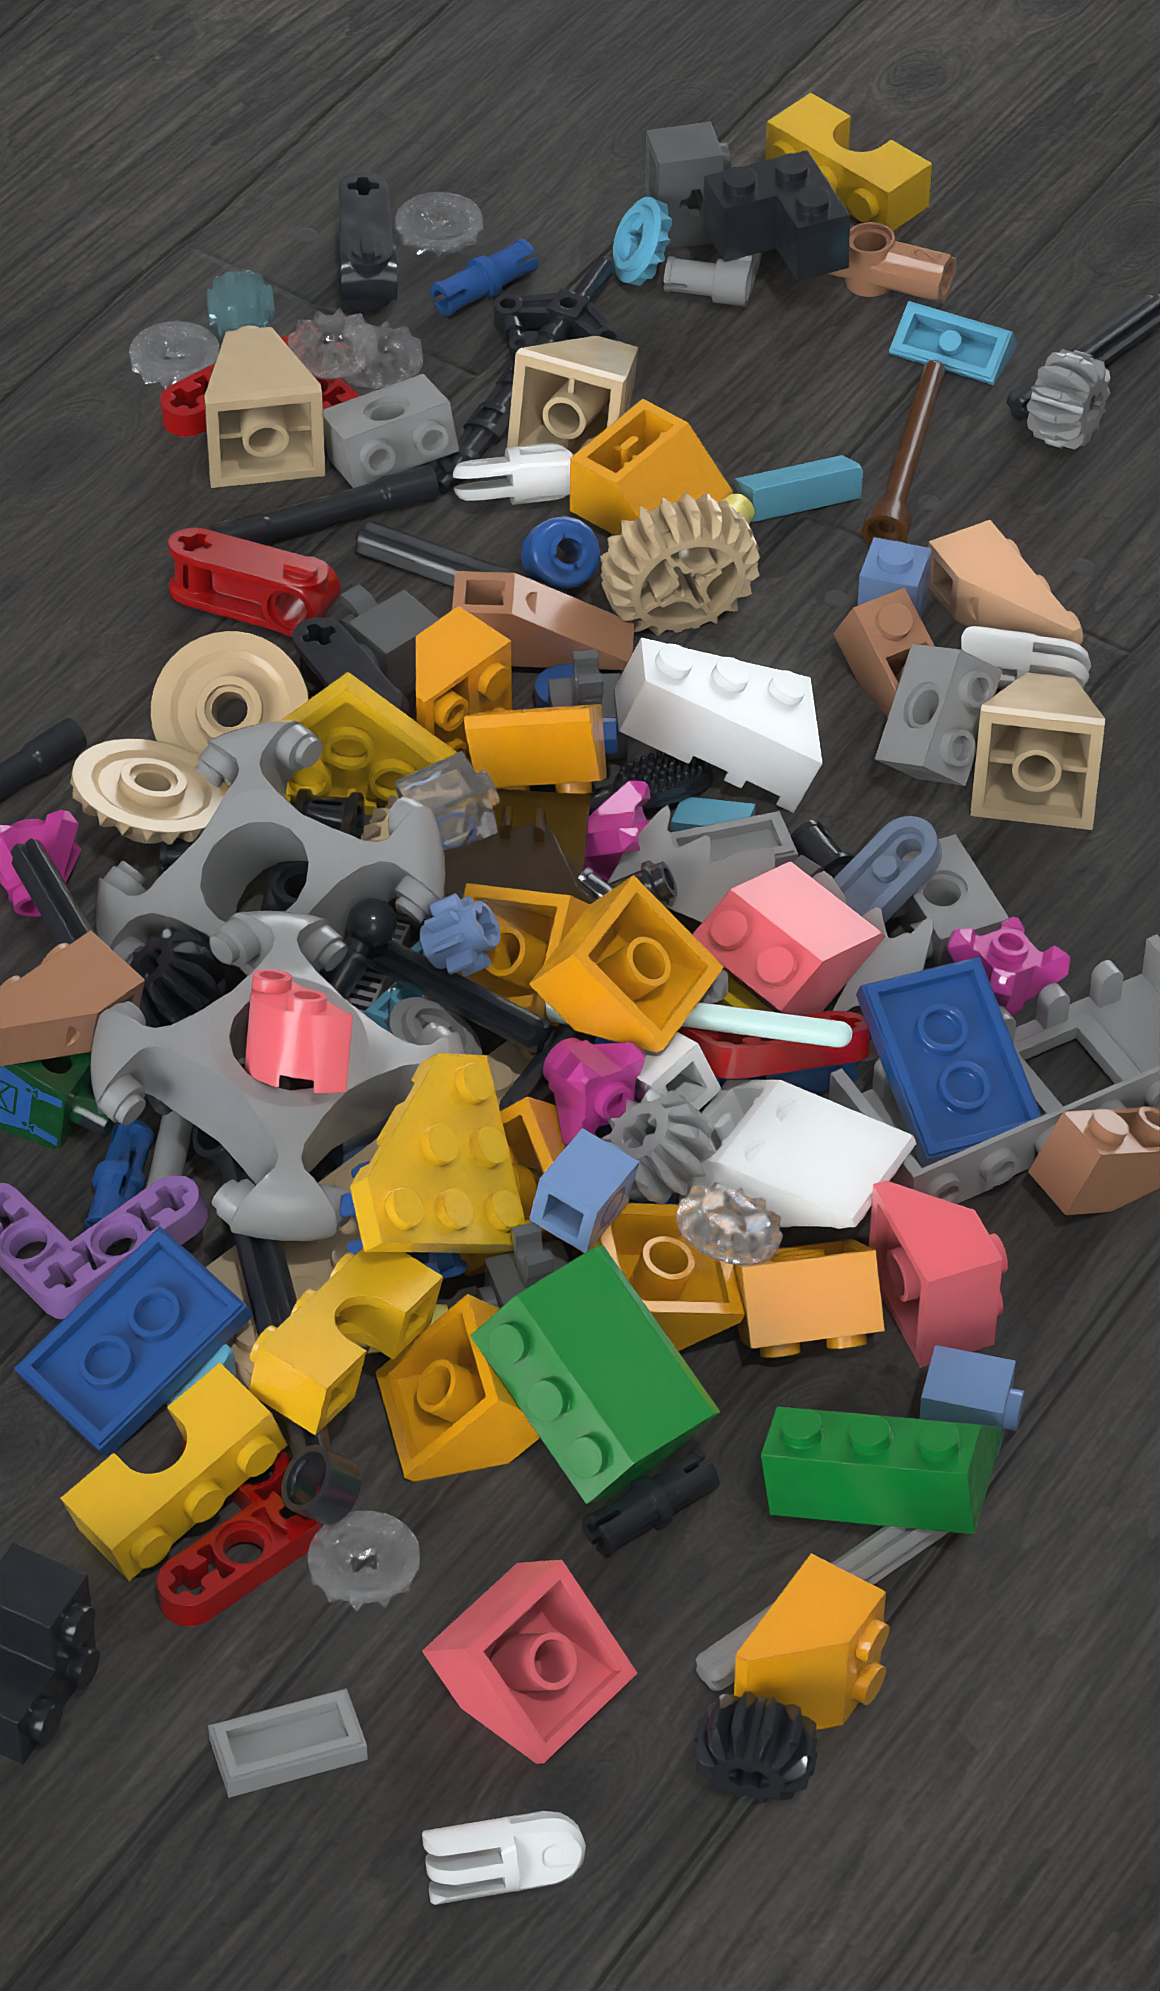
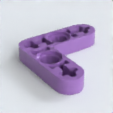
M174 1175L164 1177L148 1186L75 1239L69 1241L15 1187L7 1183H0V1216H8L11 1223L5 1230L0 1223V1267L47 1314L54 1318L65 1319L159 1226L182 1245L204 1227L208 1219L207 1208L195 1181L186 1176ZM145 1224L149 1225L150 1232H147ZM132 1238L137 1240L134 1247L122 1255L111 1256L105 1254L107 1248L120 1239ZM37 1241L47 1243L45 1249L32 1258H16L18 1251L29 1243ZM95 1262L97 1269L93 1270L90 1263ZM67 1282L71 1286L66 1288L62 1284Z

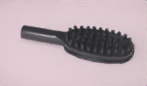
M660 750L656 752L655 758L653 753L648 754L647 760L646 756L642 755L640 762L638 759H634L633 765L631 762H628L626 768L621 766L619 773L614 778L613 784L594 789L592 793H586L591 794L589 816L628 781H644L649 786L651 799L642 806L643 809L672 804L697 795L710 787L713 781L712 764L695 756L692 757L688 764L667 753L662 755Z

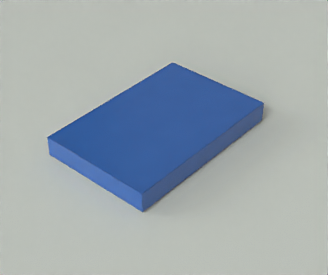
M980 957L863 984L859 987L856 997L869 1027L909 1134L914 1136L917 1143L914 1146V1150L921 1168L1041 1117Z
M159 1226L14 1369L24 1381L107 1459L254 1315L242 1300Z

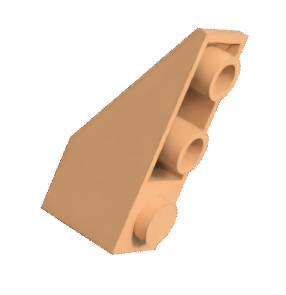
M991 520L929 541L928 548H931L929 589L955 621L967 627L980 626L1036 634V636L1065 639L1079 645L1082 643V627L1076 615L1071 611L1065 610L1051 593L1045 578L1034 573L1021 557L1014 541L1006 539Z

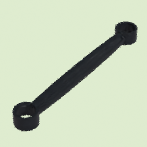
M195 1125L193 1131L194 1148L199 1155L219 1164L223 1185L233 1179L236 1182L248 1179L256 1186L255 1182L222 1144ZM233 1233L257 1333L260 1336L267 1327L273 1325L278 1328L290 1317L297 1302V1297L282 1242L280 1240L255 1238ZM280 1413L293 1454V1459L286 1468L282 1480L281 1494L284 1504L288 1509L323 1525H333L341 1521L353 1508L360 1492L361 1475L358 1466L350 1459L332 1451L327 1425L315 1436ZM325 1477L324 1483H323V1485H322L320 1491H319L318 1494H317L319 1485H320L321 1481L323 1480V1478Z

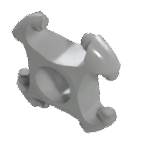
M297 721L267 722L229 731L207 741L208 746L197 759L199 763L194 769L213 786L219 788L224 782L230 785L200 837L146 891L142 887L146 878L132 866L121 861L117 867L113 866L103 879L99 878L96 894L97 935L127 964H130L133 960V952H139L145 946L148 937L153 935L158 938L163 930L171 926L178 931L186 928L194 936L198 934L210 945L209 940L214 936L216 929L236 913L237 903L246 886L257 875L280 862L306 861L308 862L306 884L297 901L285 912L307 914L328 919L330 927L343 937V943H345L350 935L347 929V918L350 909L359 901L367 898L379 899L388 903L392 898L399 896L400 898L395 904L409 917L419 923L425 917L429 918L432 915L429 905L443 899L445 855L441 833L433 811L430 807L423 805L414 798L401 797L392 805L387 819L390 837L379 842L361 840L301 814L287 801V783L295 771H299L304 767L308 768L316 763L321 756L323 744L315 733ZM227 964L241 971L246 977L255 970L248 964L241 967ZM246 1056L237 1061L240 1064H245Z
M284 911L235 913L227 922L216 929L214 936L209 940L210 948L218 960L224 964H233L238 967L248 964L255 969L253 972L263 969L287 972L292 975L293 982L306 989L325 993L328 996L327 1001L353 1015L346 1092L313 1093L314 1088L299 1090L281 1089L268 1086L254 1079L243 1069L237 1060L246 1056L252 972L228 994L194 1015L170 1026L159 1028L146 1026V1020L141 1010L129 1001L115 1004L110 1009L104 1010L99 1015L90 1061L92 1088L99 1114H105L113 1122H120L126 1126L142 1113L146 1105V1101L143 1099L146 1093L161 1100L170 1109L220 1142L256 1184L255 1186L248 1179L236 1182L233 1179L225 1183L213 1197L212 1205L217 1209V1215L230 1226L231 1232L255 1238L280 1241H308L331 1238L351 1219V1216L343 1217L340 1213L341 1196L347 1194V1191L339 1186L332 1187L327 1184H318L309 1172L331 1149L389 1117L396 1105L404 1102L415 1084L411 1079L422 1061L437 1053L465 1054L459 1032L453 1033L446 1026H439L435 1022L427 1025L419 1033L414 1044L403 1041L380 1027L345 1000L317 972L323 968L326 971L334 969L343 960L348 951V947L343 943V937L330 927L328 919Z

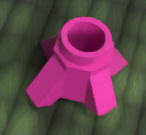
M628 781L589 816L584 870L587 867H591L599 877L609 881L623 853L640 850L638 834L651 821L646 819L642 808L651 799L649 786L646 782Z
M59 810L47 814L45 821L25 819L11 826L0 825V883L7 890L8 898L10 901H13L14 911L17 914L29 917L41 916L12 866L13 857L10 854L11 849L15 844H24L31 838L39 840L44 845L66 883L82 850L74 842L79 823L70 812Z
M1012 916L1001 921L999 930L983 936L976 935L973 928L952 931L947 948L954 963L980 957L998 1005L1005 1007L1013 1018L1017 1011L1023 1009L1026 1001L1039 994L1047 985L1056 983L1068 975L1071 961L1070 956L1056 946H1052L1045 952L1038 951L1024 935L1025 927L1017 917Z
M577 1038L562 1040L550 1050L544 1061L543 1074L549 1082V1089L555 1094L562 1142L565 1145H568L582 1128L595 1135L598 1127L609 1124V1118H620L626 1112L627 1099L636 1102L634 1100L636 1078L640 1075L646 1058L643 1050L632 1042L591 1044L587 1040L581 1041Z

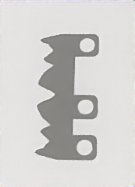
M667 805L638 834L640 850L623 853L608 883L640 871L641 864L645 861L650 860L654 864L664 861L674 877L678 892L676 897L669 899L667 908L703 922L730 889L774 869L776 857L773 849L757 848L738 851L714 864H710L712 845L709 836L704 835L678 848L673 845L672 835L667 831L671 815ZM825 871L812 877L847 905L845 895L833 877ZM875 907L865 913L862 917L881 931L885 938L846 983L833 1011H848L855 1006H860L856 993L863 984L922 971L934 927L933 917L923 920L912 933L907 932L895 938H888L881 909ZM873 1039L870 1041L869 1055L862 1061H870L879 1056Z

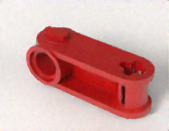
M202 528L179 530L172 534L168 540L169 555L174 558V576L169 581V594L175 602L292 636L293 629L302 621L315 617L328 618V610L340 595L341 587L336 573L327 563L315 557L302 556Z

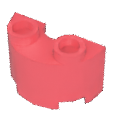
M272 969L253 972L245 1071L254 1079L275 1087H279L280 1075L314 1081L313 1093L346 1092L353 1015L327 1001L328 996L325 993L306 989L293 982L292 975L287 972Z

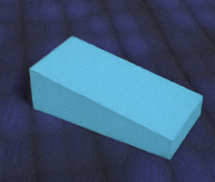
M689 797L679 802L671 820L670 830L681 831L755 816L756 804Z

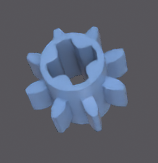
M456 893L429 905L433 917L425 920L424 925L420 929L421 945L428 960L438 969L447 967L448 973L451 975L461 971L464 977L489 967L491 962L487 953L496 949L501 938L498 921L490 907L482 901L473 903L471 896L460 900Z

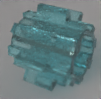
M252 270L229 271L220 277H215L213 279V290L207 291L209 325L218 326V334L221 338H224L226 331H235L243 326L269 327L268 321L275 319L272 285H264L263 275L261 273H253Z

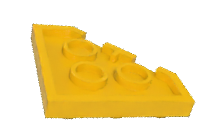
M349 672L280 720L302 723L304 727L315 733L323 744L321 756L316 763L308 768L304 767L299 771H295L288 781L286 798L290 804L295 802L300 788H310L313 795L346 798L352 792H361L365 800V815H373V810L377 809V806L386 807L388 805L390 795L407 797L411 786L426 792L431 791L437 781L443 790H453L460 782L465 791L467 788H477L473 766L469 760Z
M437 1053L422 1061L411 1079L415 1083L406 1100L394 1108L376 1140L379 1144L378 1149L370 1163L359 1169L350 1185L364 1252L508 1253L514 1251L512 1228L524 1225L526 1222L487 1055Z

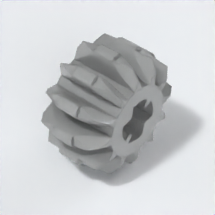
M1064 349L1058 353L1053 352L1047 358L1045 366L1038 369V378L1035 385L1031 387L1032 396L1027 404V409L1030 412L1027 419L1028 429L1033 431L1034 437L1045 440V444L1061 449L1067 447L1074 450L1079 446H1085L1091 440L1092 433L1099 429L1102 414L1106 412V400L1111 394L1108 388L1111 379L1109 370L1105 369L1104 362L1093 359V355L1077 350L1071 352Z
M649 1089L641 1103L627 1099L626 1112L620 1118L608 1119L612 1132L602 1138L603 1141L615 1144L625 1154L639 1161L629 1199H635L642 1204L648 1200L654 1201L657 1204H666L673 1191L687 1196V1183L693 1177L706 1176L701 1162L716 1153L710 1143L711 1140L709 1138L713 1130L708 1125L707 1118L684 1096L676 1094L673 1090L666 1094H659Z

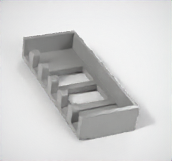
M1154 935L1146 939L1142 974L1123 981L1124 976L1115 964L1110 960L1103 961L1092 972L1089 996L1070 1004V997L1059 984L1051 983L1044 987L1038 995L1036 1019L1016 1027L1015 1019L1005 1007L999 1006L1041 1117L924 1168H921L913 1148L889 1182L958 1204L992 1189L993 1186L1001 1185L1015 1174L1029 1169L1060 1116L1065 1111L1160 1106V937ZM1077 1038L1115 1084L1063 1107L1025 1060ZM880 1058L874 1065L873 1088L864 1093L860 1092L842 1068L831 1073L830 1101L908 1133Z

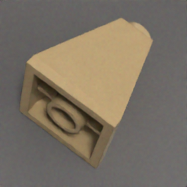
M249 325L235 331H226L204 396L211 488L325 476L321 384L272 327L259 328Z
M591 336L520 348L515 355L507 448L557 443L575 455L630 409L638 347L600 336Z
M1026 672L993 696V698L982 704L970 816L1093 830L1105 718L1075 678Z

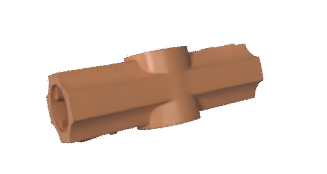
M867 222L855 225L850 229L849 268L828 274L845 278L847 288L859 296L875 297L893 290L944 303L951 292L952 282L956 274V258L950 254L895 241L894 232L888 226Z

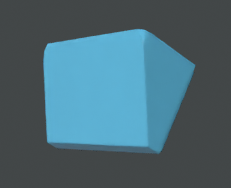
M908 301L889 353L924 365L930 360H938L944 365L945 371L995 385L1013 356L1017 342L1012 331Z
M840 455L735 478L734 487L738 494L745 496L752 503L755 510L752 522L860 499L862 496L863 470L859 463Z

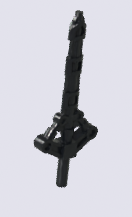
M605 257L597 258L572 292L561 288L558 293L523 296L503 294L494 300V326L504 332L505 338L509 340V357L512 362L497 380L495 388L486 401L479 404L464 424L463 428L465 431L458 440L459 451L437 460L439 468L437 471V482L440 493H445L450 487L467 480L453 477L455 467L464 461L482 459L480 456L491 442L499 440L508 428L515 355L520 348L591 336H600L623 342L622 332L618 328L613 327L592 304L593 300L615 272V266L612 261ZM525 329H541V331H525Z

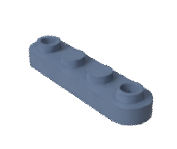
M915 816L900 817L886 824L834 878L845 895L847 906L861 917L877 907L882 911L885 924L938 868L942 859V847L935 829L928 821ZM909 852H920V854L913 860H902L903 857Z

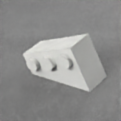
M641 638L614 688L618 729L620 732L688 764L692 757L695 756L727 771L724 781L739 788H742L745 781L780 796L776 804L777 806L792 813L795 812L822 765L810 677L786 670H777L739 661L731 657H722L683 648L676 644H666Z

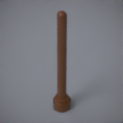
M938 360L928 361L922 369L884 497L871 505L867 510L862 526V536L870 546L874 537L903 543L907 542L912 518L905 505L945 374L944 365Z

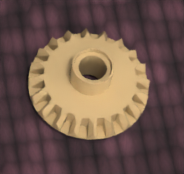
M238 631L212 633L185 645L171 657L162 669L156 681L151 700L152 728L158 742L171 744L200 756L207 748V741L246 726L280 721L309 700L307 687L299 669L291 658L272 642L250 633ZM231 699H240L246 702L248 709L243 722L234 727H224L218 724L217 712L224 702Z
M145 739L111 740L90 747L75 761L70 784L73 786V799L82 803L83 813L89 816H98L99 825L102 827H117L121 836L136 842L150 844L162 841L172 844L177 837L187 842H194L197 836L202 834L229 789V785L223 782L217 788L201 777L194 769L199 763L197 760L199 758L198 755L171 744Z

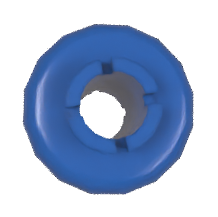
M561 516L550 518L531 529L523 541L520 557L523 570L527 576L538 579L549 587L568 591L590 580L598 568L601 553L598 539L588 525L579 519ZM557 546L566 553L564 555V563L555 557Z

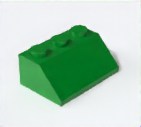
M604 1245L594 1247L516 1294L470 1335L586 1504L628 1492L629 1488H631V1481L641 1475H648L720 1413L716 1404Z
M777 1407L761 1453L770 1515L975 1534L1002 1440L1001 1426Z

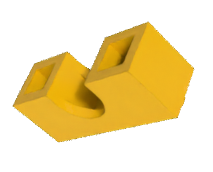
M809 93L767 121L765 161L778 158L784 154L808 150L849 214L863 223H880L894 231L929 207L932 163L893 140L872 151H850L851 116L818 96Z
M362 1248L356 1255L352 1252L346 1253L338 1261L329 1280L317 1291L313 1288L305 1291L296 1302L289 1318L278 1328L271 1325L260 1334L250 1353V1361L254 1363L249 1391L257 1399L316 1436L355 1398L366 1350L354 1342L374 1347L394 1360L431 1324L443 1276L405 1252H364Z
M220 1362L167 1407L184 1440L187 1442L184 1453L174 1465L158 1473L144 1474L130 1469L113 1453L61 1497L78 1529L128 1581H131L143 1569L153 1567L162 1561L170 1551L173 1543L197 1523L204 1522L214 1516L231 1493L250 1477H255L265 1472L273 1464L278 1453L287 1446L272 1413Z

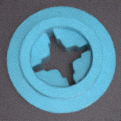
M653 197L641 198L626 212L618 226L613 243V260L617 277L622 282L641 286L646 279H652L655 276L657 265L665 260L664 251L671 242L668 238V232L672 226V218L668 216V205Z

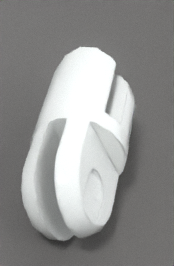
M544 443L505 448V456L461 462L453 471L454 478L472 479L506 475V479L458 485L454 487L455 494L460 499L466 501L510 497L512 505L564 498L566 495H570V458L573 454L567 448L557 443Z
M980 626L966 628L961 636V650L1003 670L997 689L1006 688L1026 672L1072 677L1077 680L1082 688L1089 679L1088 672L1091 668V661L1088 652L1072 641Z
M540 1811L425 1830L422 1833L424 1849L428 1852L425 1861L427 1875L432 1880L429 1883L430 1902L437 1905L556 1885L572 1878L583 1864L586 1844L581 1831L572 1819L561 1812Z

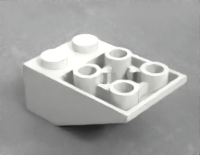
M727 1080L721 1087L722 1090L714 1096L702 1112L708 1120V1125L713 1130L709 1139L716 1153L701 1162L706 1176L693 1177L687 1183V1196L680 1195L685 1205L720 1206L723 1222L728 1226L740 1224L778 1225L780 1227L821 1226L837 1229L856 1227L872 1205L873 1184L885 1180L890 1181L917 1143L914 1136L782 1080Z

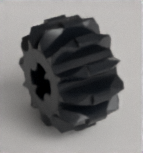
M172 926L163 930L158 938L153 935L148 937L145 946L139 952H133V960L129 964L145 979L139 1008L152 1028L170 1026L207 1007L210 1000L219 996L221 990L218 987V983L223 979L225 969L219 964L218 958L213 954L210 945L198 934L194 936L186 928L178 931Z
M745 1691L741 1698L732 1694L719 1695L716 1703L706 1705L703 1718H700L694 1738V1742L697 1743L694 1755L697 1758L696 1771L703 1777L711 1779V1786L714 1788L729 1789L736 1792L738 1799L745 1795L755 1797L762 1803L767 1802L771 1796L780 1800L792 1799L795 1792L807 1788L809 1777L813 1775L818 1756V1752L815 1751L817 1746V1737L815 1736L817 1723L809 1717L801 1715V1708L799 1706L779 1703L774 1695L762 1698L757 1697L750 1691Z

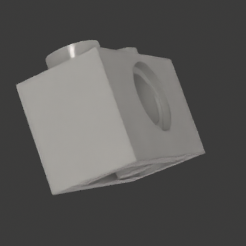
M424 374L323 409V431L329 461L353 488L373 483L381 477L402 472L459 451L450 401Z
M912 644L875 760L916 779L966 786L977 752L981 706L995 696L1003 670L961 649Z
M956 834L939 839L942 847V859L938 868L890 917L891 919L897 918L906 933H912L923 920L933 917L934 927L925 960L928 969L954 963L947 948L952 931L973 928L976 935L983 936L999 930L1001 921L1009 918ZM909 852L903 857L902 860H913L920 854V852Z

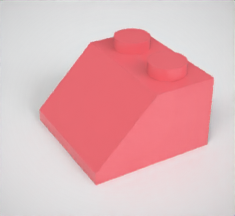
M791 861L730 889L692 934L724 967L723 970L728 972V975L772 1011L791 1015L823 1012L885 938L881 931Z
M886 1180L873 1184L869 1247L876 1250L880 1294L920 1368L930 1365L935 1345L969 1352L995 1345L997 1316L1003 1314V1300L1000 1292L1001 1276L1008 1269L1006 1251L999 1236L995 1233L988 1234L978 1214L973 1209Z
M563 1560L516 1563L422 1650L460 1708L536 1764H544L638 1674Z

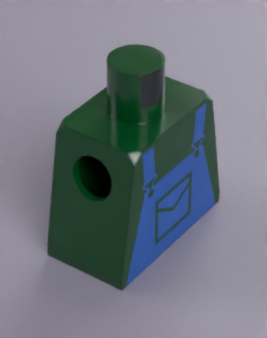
M91 1051L0 1066V1130L53 1150L63 1147L78 1125L103 1137L108 1136L116 1123L105 1114H99L91 1081Z

